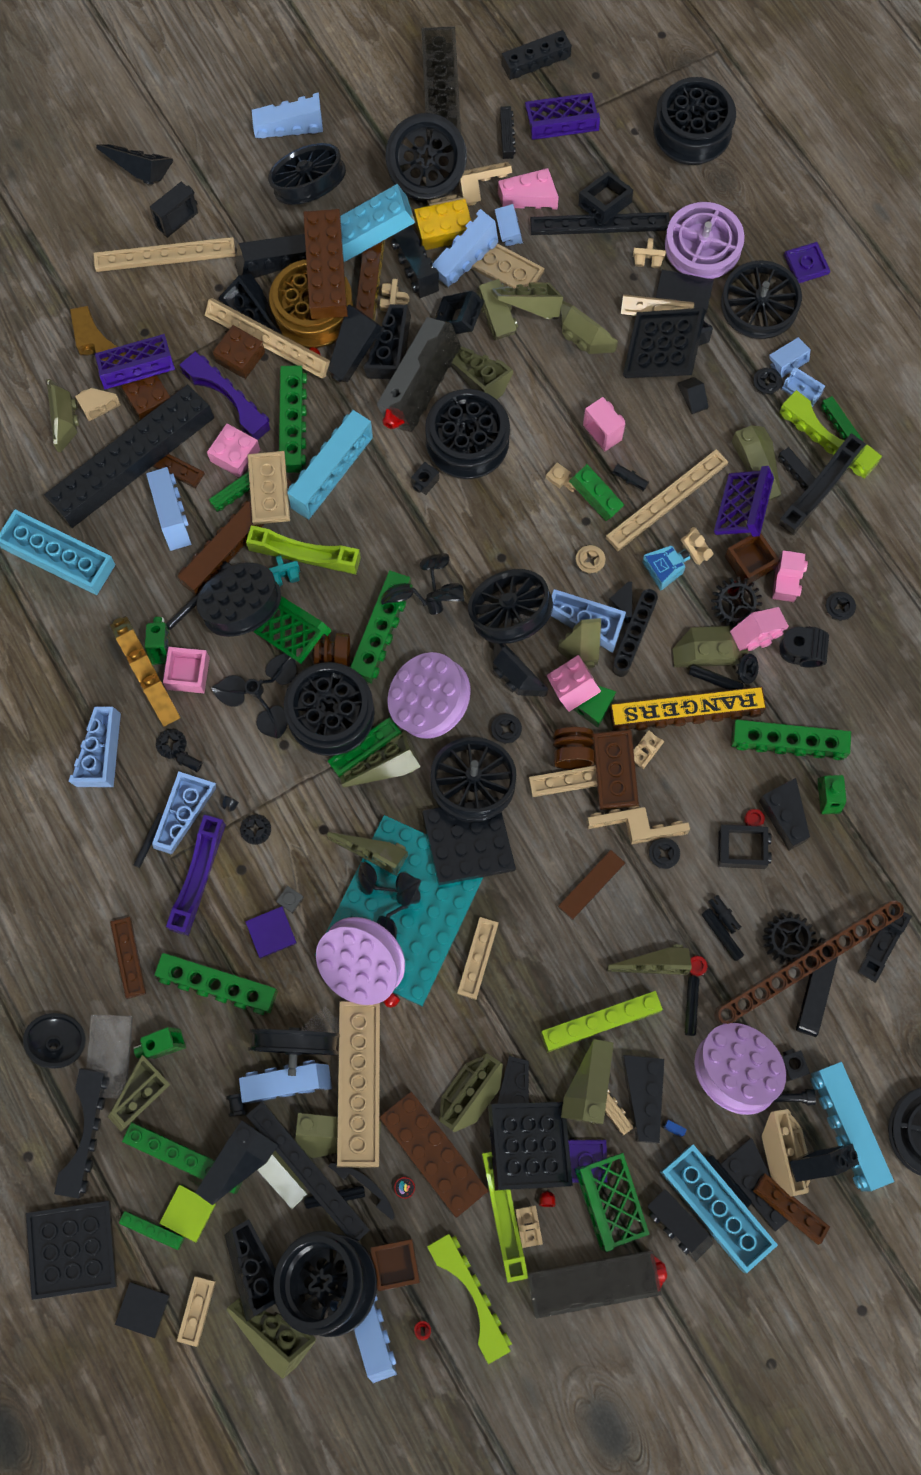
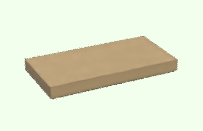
M498 243L495 248L490 249L481 260L471 267L472 270L493 281L499 279L500 283H503L505 287L516 288V285L519 284L527 287L529 283L538 282L544 273L543 267Z
M285 452L247 454L253 525L290 521Z

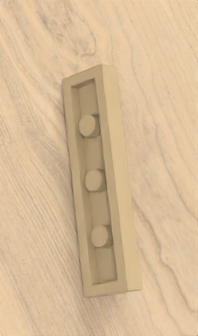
M623 294L621 314L636 316L637 312L694 308V302Z
M596 766L529 777L532 797L598 786Z
M482 917L479 918L457 992L458 995L477 1000L499 922Z

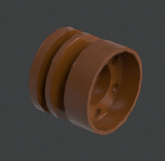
M336 633L334 641H331L330 634L328 636L325 635V641H323L322 635L313 648L314 665L334 662L349 667L350 634Z
M566 727L555 730L553 732V739L555 740L553 746L558 749L554 751V766L561 769H579L594 765V750L588 748L594 744V740L591 739L593 738V730L585 727Z

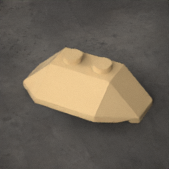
M789 1109L771 1112L762 1133L771 1178L791 1197L808 1193L810 1180L796 1182L789 1162L808 1153L802 1128L791 1115Z

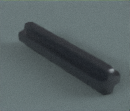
M694 664L689 670L690 675L728 690L743 689L744 684Z
M710 908L702 913V917L734 961L741 959L744 956L743 952Z
M696 976L688 978L685 1035L687 1036L696 1035L700 981L699 977Z
M713 1155L707 1157L706 1160L748 1208L752 1204L751 1199Z
M363 1186L338 1191L346 1201L365 1197ZM314 1196L304 1198L306 1209L321 1206Z

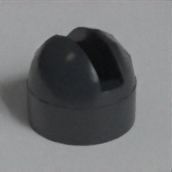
M226 795L222 801L224 810L227 806L230 807L228 812L234 811L239 804L237 800Z

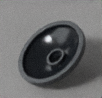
M49 1013L34 1019L27 1026L23 1036V1048L28 1058L39 1066L51 1069L63 1068L74 1063L83 1053L86 1042L82 1026L72 1017L60 1013Z

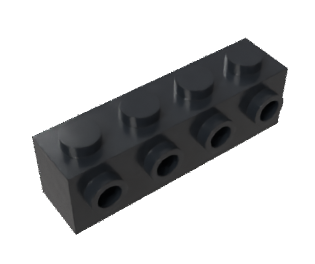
M564 30L503 52L501 65L509 80H512L527 73L535 72L545 66H550L558 61L566 60L571 57L572 45Z

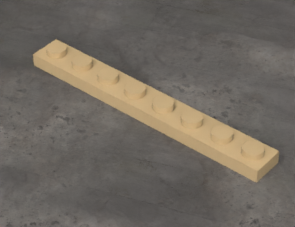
M234 237L96 252L94 253V265L96 272L234 257L236 256Z
M213 298L208 300L205 312L206 317L229 329L232 325H235L263 341L264 348L298 366H302L303 369L320 378L326 376L330 360Z
M716 449L606 535V539L617 551L621 550L726 467L728 461Z

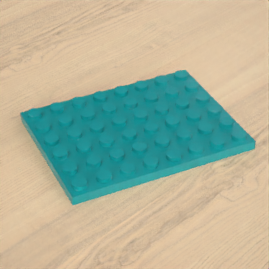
M384 815L372 839L390 842L394 845L399 843L406 847L405 851L408 852V857L399 873L406 872L421 880L418 888L421 896L420 902L410 904L407 909H403L390 917L396 925V940L402 949L405 959L403 979L394 989L393 993L423 1007L484 877L438 885L427 834ZM364 858L361 862L369 863L376 871L377 881L375 884L377 886L396 889V875ZM358 867L326 933L336 922L348 917H361L377 923L379 916L386 917L388 913L402 906L397 902V892L373 889L372 894L365 895L360 890L358 884Z

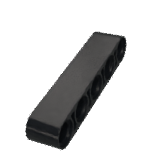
M646 589L642 592L615 657L612 670L619 677L628 674L656 606L658 595L652 589ZM650 598L653 602L648 603L644 599ZM644 614L646 618L640 619L637 615ZM636 630L640 634L635 636L631 633V631ZM624 647H631L633 651L627 652L624 650ZM623 663L626 665V668L621 669L617 664Z
M820 938L818 944L826 939ZM826 946L822 949L825 957L829 956V949ZM838 957L809 975L797 1021V1032L813 1037L818 1036Z

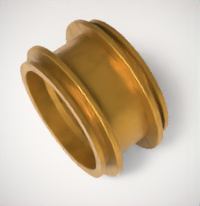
M301 260L290 264L275 277L269 292L270 307L282 332L281 335L305 348H319L334 343L338 339L344 317L310 320L309 295L304 297L308 294L307 261ZM345 276L347 306H353L351 286Z

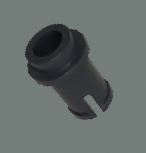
M181 752L177 758L180 766L184 765L196 773L203 764L202 761L188 755V752Z

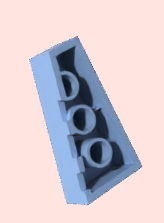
M319 92L314 93L311 98L306 99L303 96L299 97L298 101L291 103L284 101L276 107L272 104L253 109L252 120L255 138L323 132Z
M481 209L476 213L478 217L474 222H468L466 231L461 236L457 235L454 238L452 247L450 249L447 247L432 264L433 268H437L439 272V280L447 287L457 282L461 275L468 272L477 261L481 260L498 243L495 220Z
M168 467L146 473L161 529L170 551L192 545L186 528L189 524L186 515H182L184 507L182 501H178V498H181L178 487L174 488V484H177L174 474L169 473Z
M554 589L552 593L553 611L551 616L572 629L581 620L601 618L600 646L613 653L626 612Z
M94 707L87 727V735L81 744L80 755L78 759L76 758L74 772L70 775L68 781L76 787H114L121 713L114 707Z
M178 771L152 843L153 849L173 854L216 790V783Z
M315 1060L305 1061L303 1066L296 1068V1076H288V1065H285L283 1070L278 1071L277 1068L265 1069V1073L258 1074V1071L248 1072L246 1077L239 1078L242 1103L276 1099L277 1096H295V1093L315 1092V1089L330 1090L332 1089L329 1065L315 1063Z
M375 1301L368 1316L354 1329L367 1377L372 1383L397 1375L395 1369L396 1359L393 1351L390 1352L388 1343H390L387 1330H383L381 1323L384 1322L381 1309H377Z

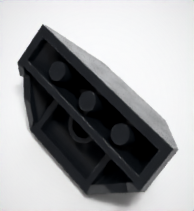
M494 643L493 673L499 679L502 678L506 682V687L512 693L515 692L521 696L545 697L548 694L546 685L539 680L506 644Z

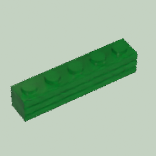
M831 396L823 400L821 409L827 414V418L833 423V427L838 430L840 437L846 440L852 433L863 441L834 397Z
M249 472L209 499L211 506L216 512L222 511L227 505L232 504L234 500L250 491Z
M124 1211L119 1221V1224L176 1250H180L185 1239L184 1236L160 1227L128 1211Z

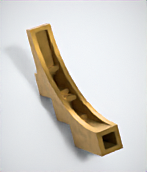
M88 306L70 309L76 347L80 356L91 355L117 347L97 329ZM127 352L120 353V355L124 356ZM133 354L130 359H135L137 355ZM105 357L100 360L107 361L109 357ZM115 359L112 363L117 364L120 360Z
M127 616L116 619L110 625L113 634L163 727L180 719L178 711L148 658Z

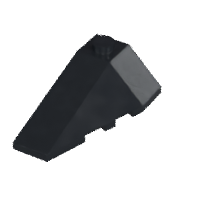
M111 144L96 145L99 151L135 178L143 180L145 184H154L156 181H161L173 163V158L159 154H144V151L128 150V148Z
M251 273L239 275L219 296L218 299L221 303L282 334L262 288Z
M241 1121L195 1193L211 1205L215 1204L238 1184L265 1165L278 1145L245 1121Z

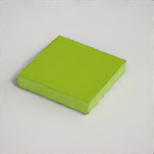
M179 1185L159 1224L196 1243L216 1203L211 1205L195 1192Z

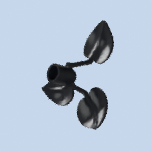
M447 553L431 555L420 562L422 570H430L433 592L428 593L425 600L415 588L410 587V584L402 583L390 587L384 593L381 600L382 605L405 601L415 593L423 603V606L427 605L429 613L436 615L444 610L441 601L464 602V589L460 583H449L442 586L441 589H436L434 569H442L447 566L450 561L449 555Z
M285 653L276 656L267 664L265 672L268 677L272 678L270 680L260 679L257 681L256 679H249L245 682L240 676L232 675L212 686L215 696L222 703L230 707H237L243 704L245 700L244 694L249 693L252 697H257L266 709L257 717V728L264 735L276 739L284 734L288 723L282 707L276 705L269 709L262 699L261 695L264 692L262 684L273 683L276 680L278 684L286 685L296 677V661Z
M361 862L358 872V884L360 890L365 895L372 894L373 889L397 892V902L402 906L388 913L386 917L379 916L377 923L388 930L396 939L397 928L390 917L403 909H407L410 904L420 902L421 896L418 888L421 880L406 872H401L396 879V889L379 887L375 884L377 874L374 868L367 862Z

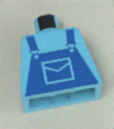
M668 546L645 554L642 563L661 591L684 573V562L690 559V555L686 549L677 553L673 546Z

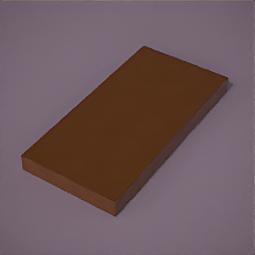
M632 730L593 733L600 810L639 806Z

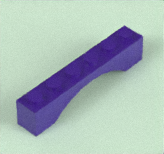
M195 351L180 364L182 374L194 385L212 388L222 393L232 402L239 413L242 432L259 440L270 430L268 417L264 413L260 414L255 404L251 401L248 402L239 389L236 391L230 380L224 379L215 366L211 367L205 356H200Z
M208 815L203 816L187 877L166 925V928L172 932L186 936L190 934L226 826L222 819Z

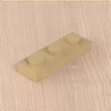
M198 1276L194 1277L177 1342L195 1347L199 1346L216 1281Z

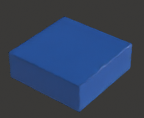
M666 1120L663 1126L665 1130L679 1137L684 1136L687 1130L670 1120Z

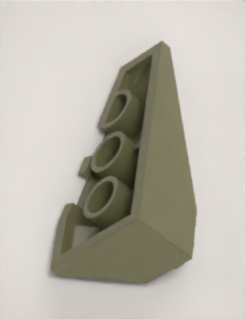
M298 1113L296 1141L311 1158H318L337 1153L338 1117ZM379 1121V1140H380L381 1121Z

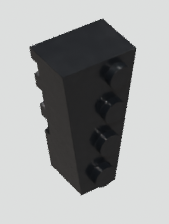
M410 225L392 235V240H390L392 249L397 251L398 261L400 265L403 264L405 267L404 273L406 278H410L412 282L413 292H417L419 298L438 292L439 272L437 268H433L431 258H427L424 246L420 247V239L413 227Z
M305 234L239 243L235 262L238 275L251 273L254 278L281 271L297 261L306 260Z
M389 305L382 322L383 328L376 337L375 345L369 353L368 362L364 365L367 378L391 379L404 358L407 350L411 320L408 305Z
M623 1055L621 1058L636 1142L660 1143L664 1059Z
M249 1219L232 1228L224 1235L246 1322L276 1304L273 1288L276 1269Z

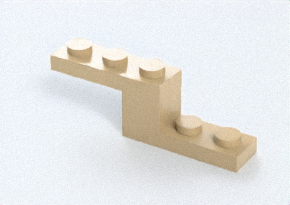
M508 162L465 170L459 181L460 193L427 200V206L466 199L468 206L475 205L478 201H481L478 180L488 181L491 177L495 176L498 178L508 176L507 174L512 173L511 165Z
M640 806L629 807L626 811L615 809L609 811V814L604 815L602 813H594L586 821L588 829L626 822L631 845L654 841L660 838L686 835L690 831L689 822L683 823V821L673 822L671 826L666 827L663 824L656 825L650 829L646 808H640Z

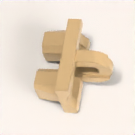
M648 238L646 249L634 248L632 255L634 257V264L638 267H644L645 258L652 259V268H660L665 258L666 250L653 249V238Z
M392 279V283L382 284V295L390 296V299L381 298L380 310L387 311L390 304H408L410 299L408 294L398 292V279Z
M692 527L690 532L681 539L684 544L682 547L688 551L696 564L700 565L704 560L708 561L712 557V550L707 546L704 537L700 535L697 528Z
M648 730L634 749L635 764L644 769L663 745L664 741ZM643 747L649 752L648 754L642 751Z
M536 1206L515 1209L522 1248L542 1245Z

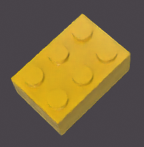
M466 199L414 209L418 236L421 246H424L425 250L452 245L454 238L457 235L461 236L467 229L466 225L471 221Z

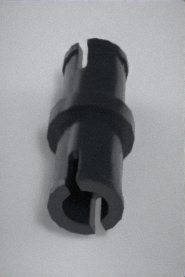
M617 463L612 474L625 480L626 484H632L643 492L649 484V481L635 474V471L632 470L631 472L619 463Z
M719 895L714 897L718 905L713 899L708 901L718 914L717 918L723 921L731 934L736 932L732 924L737 930L742 928L732 915L733 911L726 907Z

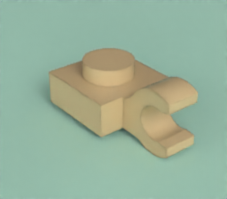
M556 463L546 474V479L559 489L564 485L571 492L576 490L569 482L572 478L571 472L559 463Z

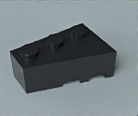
M796 778L761 797L759 803L789 851L805 843L810 838Z
M666 1189L647 1206L650 1211L649 1217L656 1224L660 1222L664 1227L663 1231L671 1240L674 1238L679 1243L678 1247L685 1255L689 1254L695 1262L713 1245L710 1235Z

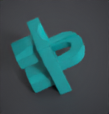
M281 555L276 556L278 566L269 569L273 573L279 587L283 585L282 577L288 576L290 583L300 581L298 561L283 564Z

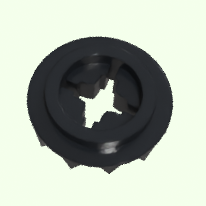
M762 368L755 373L753 378V386L757 388V392L761 391L764 395L767 393L772 395L774 392H778L782 385L780 373L773 368ZM769 376V379H770L769 382H770V383H769L768 386H766V385H765V380H766L767 377Z
M845 592L831 594L825 605L827 613L832 616V619L835 618L839 621L848 620L856 610L855 600ZM838 603L840 605L846 604V606L843 608V611L841 609H835Z
M743 654L739 658L736 673L739 674L738 680H741L742 683L750 684L754 682L758 675V660L753 654Z
M511 714L499 715L492 723V736H494L497 742L504 744L513 743L520 737L522 732L519 719ZM510 725L511 732H506L502 735L503 728L501 726L507 727Z
M167 729L164 732H160L159 737L156 739L157 751L161 756L168 759L177 758L181 752L185 751L187 746L184 734L177 729ZM169 737L173 741H177L173 744V750L169 747V745H166V743L169 742Z
M248 815L242 821L240 828L241 836L249 844H262L271 834V824L264 815ZM255 822L261 828V830H257L256 837L253 830H250V828L254 827Z
M660 838L650 846L649 857L652 864L656 865L659 869H669L678 863L680 849L673 840ZM660 849L663 851L671 849L668 853L669 859L666 857L659 859Z

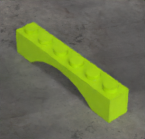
M796 390L783 403L779 413L785 420L792 422L799 431L806 433L812 441L823 446L826 452L833 455L837 452L844 440L834 436L822 426L808 398ZM866 445L862 454L850 468L856 475L865 479L877 466L882 455L869 445Z
M252 525L246 541L249 551L275 557L281 555L284 559L355 575L357 574L361 559L359 549L342 545L321 546L304 543L282 536L270 529Z
M656 991L543 1030L541 1031V1036L548 1053L612 1028L658 1014L663 1009Z
M492 1152L483 1153L482 1157L507 1283L528 1279L511 1191H495Z
M449 1233L428 1245L427 1247L436 1265L455 1275L472 1295L480 1320L478 1345L488 1365L511 1352L509 1346L512 1343L507 1333H501L499 1326L502 1324L497 1314H491L488 1308L491 1306V1303L486 1293L481 1295L478 1289L481 1284L476 1274H470L468 1268L471 1265L466 1255L461 1256L458 1248L461 1246L456 1236L451 1237Z

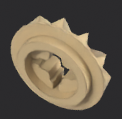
M584 546L577 552V566L582 572L584 571L588 574L597 573L604 567L605 554L596 546ZM587 554L588 556H590L591 559H595L593 561L594 565H592L590 562H586L588 558Z

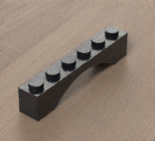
M851 433L814 482L781 517L779 525L792 535H795L862 454L866 443Z
M89 1068L79 1069L75 1090L80 1098L84 1113L83 1136L72 1160L58 1173L55 1195L79 1199L88 1191L89 1181L86 1180L88 1172L90 1173L93 1167L91 1155L92 1152H95L97 1146V1139H95L96 1131H99L101 1126L99 1114L100 1110H103L105 1106L103 1094L104 1089L108 1088L110 1080L107 1077V1071Z

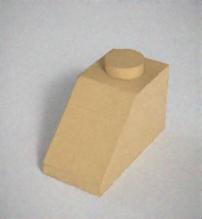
M94 388L83 390L75 396L88 421L121 405L116 394Z

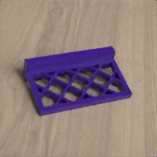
M592 93L525 102L532 140L599 131L600 115L599 112L597 113ZM582 100L590 101L587 105L581 103ZM567 102L572 103L571 107H568L564 104ZM555 105L556 107L554 109H551L547 106ZM578 106L582 108L581 112H578L574 110V108ZM531 107H537V108H539V110H538L537 112H535V111L531 110L530 108H531ZM561 108L566 112L564 114H561L557 111ZM545 111L549 114L545 117L541 113Z
M165 334L95 353L98 372L104 389L175 370ZM162 342L160 346H155V343ZM144 347L142 351L137 350L138 348ZM150 349L154 350L152 354H148L147 352ZM127 352L124 356L120 355V353ZM133 354L137 355L135 359H130ZM109 357L107 361L100 360L102 358ZM115 359L120 360L117 364L112 363Z
M761 466L760 471L729 473L714 529L715 535L751 533L753 537L760 536L774 480L769 466ZM758 477V480L753 484L749 483L751 479ZM733 479H741L735 486L732 484ZM745 484L749 486L742 492L738 490ZM753 490L755 492L754 495L747 499L745 496ZM734 492L738 494L732 500L728 499ZM740 499H743L745 502L738 507L734 505ZM750 505L751 509L748 510L746 513H743L741 511L745 507ZM732 506L734 510L726 515L725 511ZM739 513L741 516L733 522L731 518ZM744 520L747 521V525L745 527L737 526ZM729 521L731 523L726 528H721V525Z

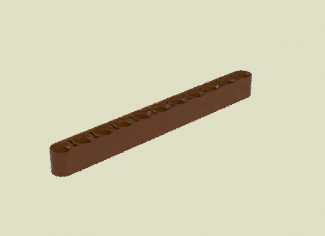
M890 901L880 905L718 1006L714 1011L715 1020L721 1024H730L899 919L904 913L903 905L898 901ZM890 905L895 908L894 915L889 913ZM874 915L879 919L877 926L872 922ZM857 926L862 928L861 936L856 934ZM841 936H843L846 940V944L844 947L841 946L839 943V938ZM824 946L829 949L828 957H825L822 953ZM807 957H810L813 960V965L811 967H808L806 965ZM791 967H793L796 970V976L794 978H792L789 975V969ZM774 977H776L780 982V985L777 989L774 988L772 985V980ZM757 988H760L763 992L761 999L755 996ZM741 998L746 1002V1007L743 1010L738 1006V1001ZM723 1009L729 1012L727 1020H723L721 1017Z

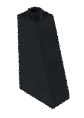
M352 305L347 306L348 317L343 319L328 368L333 373L332 377L339 382L342 380L349 382L383 328Z

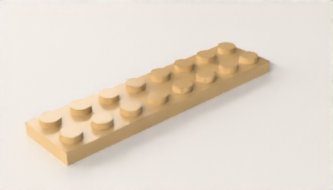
M340 1002L337 1167H379L380 1003L361 1005L353 1002Z

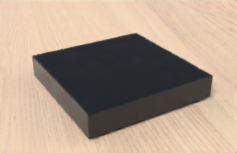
M130 1282L115 1325L156 1338L170 1295Z

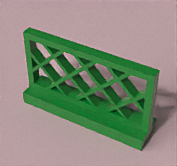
M281 596V602L278 607L280 609V616L274 618L273 615L265 624L254 630V633L302 664L322 635L328 636L332 630L321 620ZM291 618V623L285 625V620ZM280 622V627L274 629V623ZM303 625V631L296 633V627ZM266 626H269L268 632L261 633ZM291 629V635L285 636V631ZM316 632L312 639L308 640V634ZM280 633V639L274 640V635ZM303 636V642L296 644V638ZM291 640V646L285 648V642ZM303 647V651L297 657L296 649Z
M624 1153L616 1154L586 1166L574 1168L600 1250L608 1252L617 1246L649 1235ZM620 1159L622 1166L619 1174L610 1170L612 1162ZM595 1167L604 1169L600 1181L593 1178L591 1169ZM608 1172L617 1176L613 1187L603 1183ZM620 1179L628 1184L625 1194L616 1190ZM601 1186L611 1190L607 1201L599 1197ZM614 1193L624 1197L619 1208L610 1204ZM627 1199L632 1201L635 1206L632 1215L623 1211ZM608 1206L617 1210L613 1222L606 1219L605 1212ZM621 1213L630 1217L626 1228L616 1224ZM633 1220L640 1222L642 1232L634 1234L629 1231ZM617 1227L623 1230L624 1233L620 1240L614 1242L612 1232Z

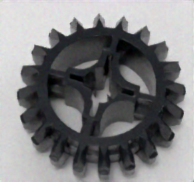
M732 577L729 578V584L723 580V588L720 585L716 586L720 592L712 593V595L717 596V599H711L712 603L716 602V606H712L711 609H718L714 616H722L719 622H723L726 619L725 626H729L732 622V627L734 628L737 626V622H742L751 613L761 611L756 608V605L762 606V602H757L756 599L762 598V595L755 596L759 589H751L754 586L753 582L747 586L748 579L746 578L742 583L740 577H736L735 583ZM731 587H739L734 596L724 594ZM744 590L748 592L751 598V605L744 601ZM739 598L740 604L743 605H736L734 607L731 599ZM722 600L729 604L728 615L722 608ZM738 609L749 610L744 616L733 618Z
M789 912L787 917L784 913H781L780 919L774 916V922L769 921L767 923L770 928H764L763 930L768 934L762 936L763 940L768 941L763 944V947H770V950L766 952L767 955L773 953V961L780 958V965L785 960L786 964L815 947L812 944L817 942V939L811 938V936L816 934V931L810 932L809 930L813 925H805L807 918L800 921V914H797L794 918L792 912ZM790 924L795 926L792 931H788L785 928L781 929L779 926ZM800 931L804 936V946L798 938ZM775 932L781 940L779 947L775 943ZM793 933H795V934L792 936V939H791L792 942H790V943H788L787 945H785L786 942H787L788 936H789V935L791 936ZM787 948H792L794 950L797 949L800 953L790 955L784 953Z

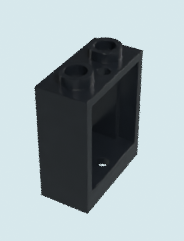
M608 171L579 192L578 206L604 224L632 203L633 189ZM606 187H609L619 196L605 205L594 196Z
M182 181L150 206L156 228L167 238L198 214V203L194 198L195 192Z
M473 290L443 296L434 319L446 322L449 332L442 331V333L455 335L472 332L484 300ZM461 309L458 319L452 320L455 311Z
M721 825L718 829V867L766 869L772 860V854L768 852V845H771L772 840L771 833H768V827ZM729 833L761 834V860L729 859Z
M853 1143L811 1151L789 1161L796 1182L836 1176L859 1165L858 1155Z

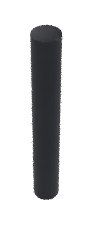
M158 812L133 866L141 867L154 841L163 816L162 813Z

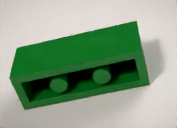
M588 464L569 480L574 488L605 521L613 517L624 506L623 502Z

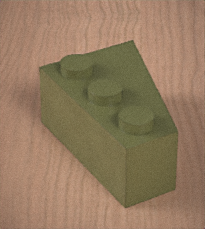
M499 279L479 285L476 294L484 300L481 310L482 313L485 312L487 324L494 341L515 334L516 328H518L517 320L515 317H512L510 312L512 311V306L497 300L491 293L493 288L505 287L503 283H500Z
M143 1055L137 1061L107 1116L121 1132L170 1086L168 1081Z

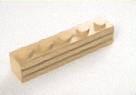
M608 1089L605 1112L622 1136H624L634 1128L632 1126L634 1123L630 1118H626V1112L622 1107H618L617 1100L610 1096Z

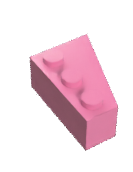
M548 168L498 181V195L502 207L513 204L514 208L524 209L525 207H536V209L552 207L554 210L558 208V194Z

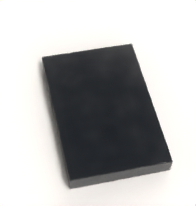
M662 269L656 298L694 302V308H704L707 313L714 280Z

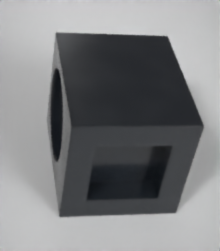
M424 462L411 477L413 489L418 493L422 492L427 495L439 481V471ZM427 478L428 481L422 482L420 479Z
M793 1048L782 1052L787 1082L810 1074L801 1050L795 1052ZM790 1059L797 1061L798 1067L796 1070L789 1066Z

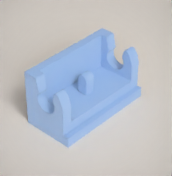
M511 204L495 209L502 242L506 241L505 246L523 243L514 205Z
M798 337L769 355V359L773 362L770 366L777 370L783 378L791 373L794 367L799 368L809 362L811 349Z
M794 367L781 390L789 395H792L796 390L811 401L813 407L822 395L825 385Z

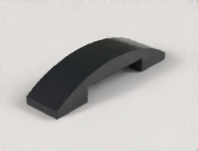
M893 907L892 910L890 911V914H891V915H894V914H895V908H894V907ZM904 912L899 919L878 931L860 965L858 973L874 983L877 982L895 944L912 918L911 915Z
M330 1163L328 1167L341 1178L346 1180L351 1174L381 1199L376 1207L391 1220H394L396 1216L391 1203L377 1184L363 1173L351 1167H337V1164Z

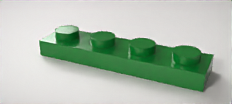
M389 717L373 728L358 747L350 752L333 756L328 760V764L337 776L340 777L371 754L384 747L401 734V731Z

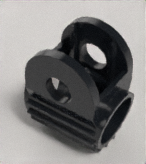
M793 627L786 632L780 643V655L786 662L805 668L826 665L829 634L817 627Z

